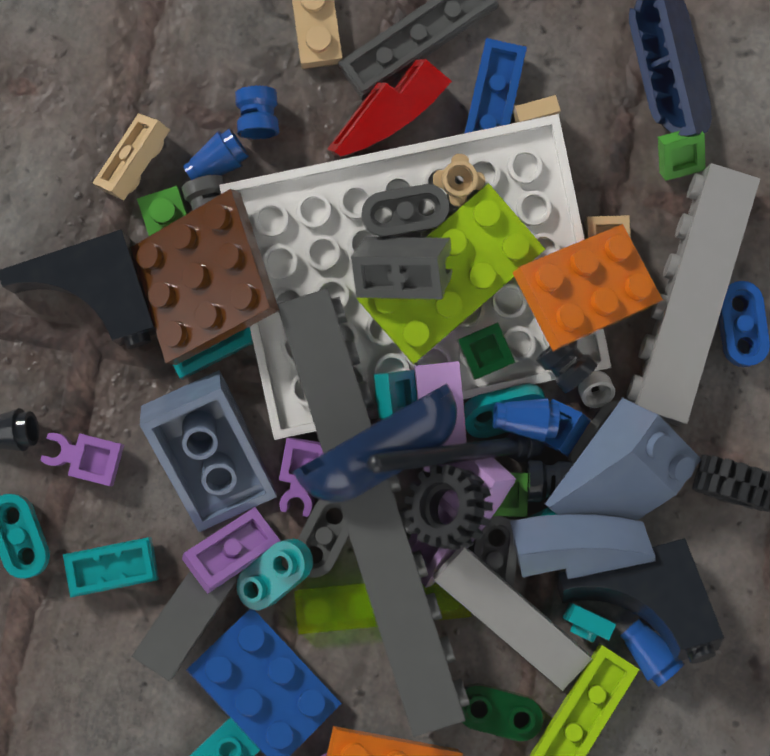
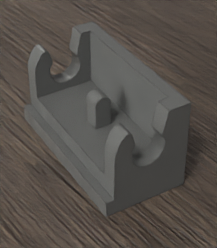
M366 237L351 256L356 297L443 299L444 290L452 276V269H446V259L451 252V239Z

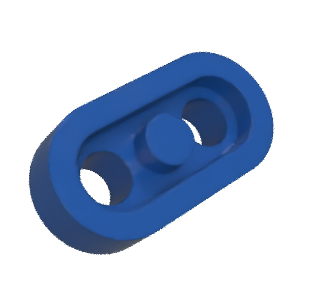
M736 281L728 286L719 316L723 353L733 365L750 367L763 361L770 348L764 298L760 289L751 282ZM733 298L742 300L744 304L742 312L736 311L732 307ZM740 339H744L749 343L750 348L747 354L740 352L737 344Z

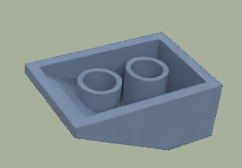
M220 370L141 406L140 427L198 532L277 497L275 488L240 409Z
M622 398L546 501L545 505L556 515L597 514L639 520L674 497L691 477L702 459L658 414Z

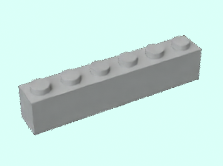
M713 163L700 175L695 174L690 183L687 198L692 199L688 214H682L675 232V238L680 239L677 253L669 255L663 271V277L668 279L664 294L660 293L663 300L652 307L651 318L656 319L652 335L646 334L642 341L638 358L644 359L640 374L632 376L626 394V399L632 400L631 402L658 414L666 423L674 426L688 423L761 179Z

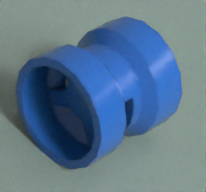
M248 86L238 89L235 92L236 107L240 110L241 115L237 120L238 136L256 140L277 136L279 134V120L274 116V108L278 105L277 90L268 86Z

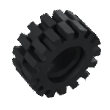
M701 455L702 460L698 465L692 490L721 501L730 502L731 504L770 512L769 471H763L761 468L748 466V464L742 462H734L727 458L722 459L718 456Z
M443 464V467L439 465L430 466V472L421 471L417 476L422 482L412 481L409 489L415 491L414 496H406L404 502L405 504L412 505V510L404 511L405 519L415 521L408 526L411 533L419 534L417 539L422 543H428L430 546L461 550L460 546L468 548L474 545L471 538L480 540L485 534L479 529L480 525L489 527L491 519L484 517L485 511H493V503L484 501V498L491 496L489 488L481 486L484 483L483 479L473 475L474 473L445 464ZM453 490L457 493L459 499L458 512L450 524L444 525L438 515L439 503L447 491Z

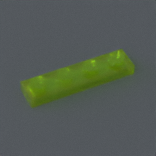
M364 582L294 590L298 635L378 627ZM436 582L429 587H425L422 584L425 595L435 594L442 619L439 620L472 617V613Z

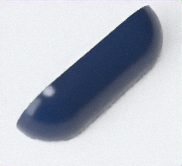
M636 0L634 9L630 8L629 24L652 117L656 123L661 124L669 132L680 131L678 134L680 136L698 135L702 131L705 134L709 130L712 121L711 102L685 1Z
M447 383L293 470V474L299 484L309 494L323 501L345 502L362 495L403 471L373 473L367 467V460L370 456L381 453L443 446L448 441L457 420V405L450 387Z

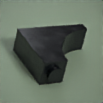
M122 229L0 269L2 287L14 294L29 290H54L82 299L101 318L111 340L120 346L126 344L127 349L137 348L152 341L150 336L156 334L130 248L132 243Z
M685 538L652 547L655 554L654 562L571 579L567 578L566 571L558 573L557 588L562 603L593 600L611 603L630 610L648 622L660 634L676 662L689 659L691 664L707 661L716 656L715 651L719 650L724 635Z

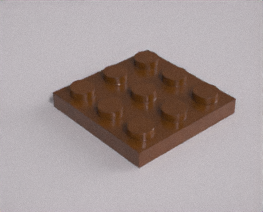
M233 189L227 190L130 247L165 364L178 365L280 311L241 193Z

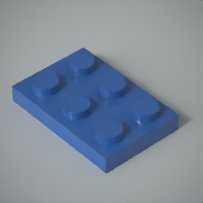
M249 609L186 669L265 756H291L342 704L253 609Z

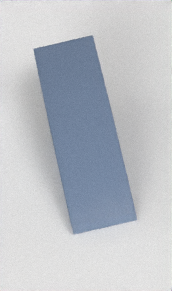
M597 514L547 515L510 521L522 577L565 569L567 578L571 579L655 561V554L642 521Z

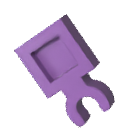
M79 433L77 443L73 445L71 440L63 434H47L46 439L57 441L60 444L61 452L54 458L42 455L41 461L44 464L62 466L68 462L71 463L68 476L107 486L114 485L124 444Z
M292 436L286 438L279 481L289 482L291 485L290 489L281 497V512H287L290 506V499L298 497L304 502L303 516L308 517L312 512L315 503L314 497L299 484L292 471L323 454L320 442Z

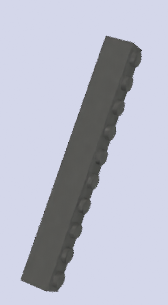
M328 288L278 304L280 310L278 312L323 453L371 427L366 408L374 406L367 381L358 383L353 366L361 364L354 340L352 338L344 341L339 324L347 322L340 297L331 299ZM394 475L362 495L349 501L339 502L410 729L413 737L465 721L461 707L470 704L462 679L453 681L448 664L456 660L448 635L441 638L438 636L434 621L442 619L435 594L425 595L420 578L428 576V572L421 551H411L407 535L413 534L408 527L412 522L405 519L404 511H408L407 507L398 510L393 493L401 491L397 475Z

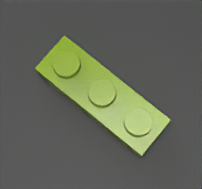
M599 643L591 656L592 660L582 670L530 753V756H586L640 669Z

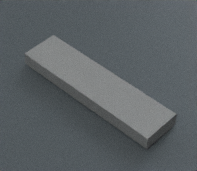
M460 546L461 550H456L433 575L434 581L563 691L592 660L590 654L472 551Z

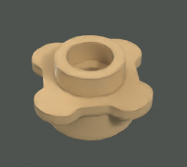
M455 154L451 159V163L444 170H437L434 173L433 184L442 188L448 194L451 205L460 207L466 203L467 197L474 190H481L484 187L485 177L481 172H477L474 166L469 163V158L466 155ZM457 176H461L463 178L462 184H457L455 182V178Z

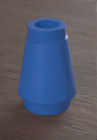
M229 128L224 133L218 131L183 167L191 180L207 175L222 176L243 167L242 161L247 159L249 155L238 137Z
M548 398L495 403L493 428L502 429L503 431L542 442L546 438H555L557 436L560 409L557 403H549Z
M640 619L620 635L646 680L652 679L658 687L684 666L682 661H675L672 652L663 638L647 625H644Z

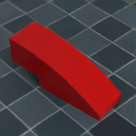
M427 59L415 60L395 88L391 87L388 83H377L327 150L333 155L342 157L365 149L391 136L427 109L452 81Z

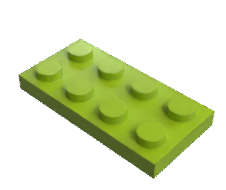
M489 183L426 237L451 239V252L446 259V269H452V276L444 290L443 299L356 298L412 364H415L514 277L513 272L518 267L532 262L546 250Z

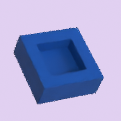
M552 399L550 403H557L560 409L559 428L557 436L555 438H546L544 445L568 457L591 420L582 412Z

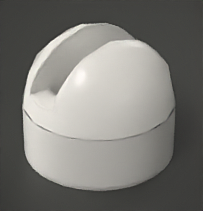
M600 370L592 372L578 385V391L583 403L591 408L602 407L615 396V387L610 377ZM598 386L599 390L592 392L591 388Z

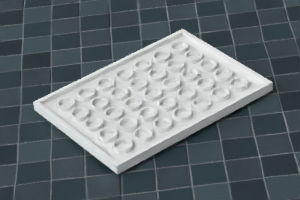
M559 114L219 185L221 194L229 189L241 193L277 304L328 288L331 299L340 297L347 318V322L339 324L344 341L353 338L361 364L353 366L358 383L367 381L374 406L366 408L369 419L379 418L377 402L375 400L374 375L414 370V366L459 361L463 399L473 398L480 394L521 384H538L556 380V376L551 371L544 370L536 361L537 357L550 345L515 277L415 364H412L357 301L351 256L366 237H376L366 230L361 218L362 207L371 195L377 192L423 184L434 185V173L437 170H444L451 163V159L455 154H464L469 158V163L474 166L476 171L484 175V186L488 183L546 249L534 260L585 240ZM457 176L455 178V182L457 184H462L463 178L461 176ZM474 190L467 197V201L471 199L480 190ZM422 201L418 204V210L420 214L430 216L434 213V206L429 201ZM449 202V212L446 219L460 207L453 206ZM380 208L375 212V219L379 223H388L392 218L390 211L386 208ZM436 228L392 237L426 238ZM276 312L250 326L274 440L316 431L279 312ZM498 322L515 363L473 380L456 340ZM604 329L577 340V348L581 353L590 355L598 364L594 371L612 368Z

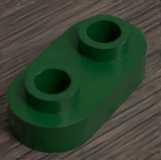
M480 683L464 687L470 704L461 707L465 721H462V723L466 727L521 742L534 738L540 732L543 725V714L539 705L531 697ZM478 700L485 702L487 705L486 711L479 716L472 714L470 711L471 705ZM518 712H526L529 715L528 723L521 727L516 726L513 722L514 716Z

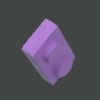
M256 507L184 552L182 560L208 594L246 569L271 546L281 540Z

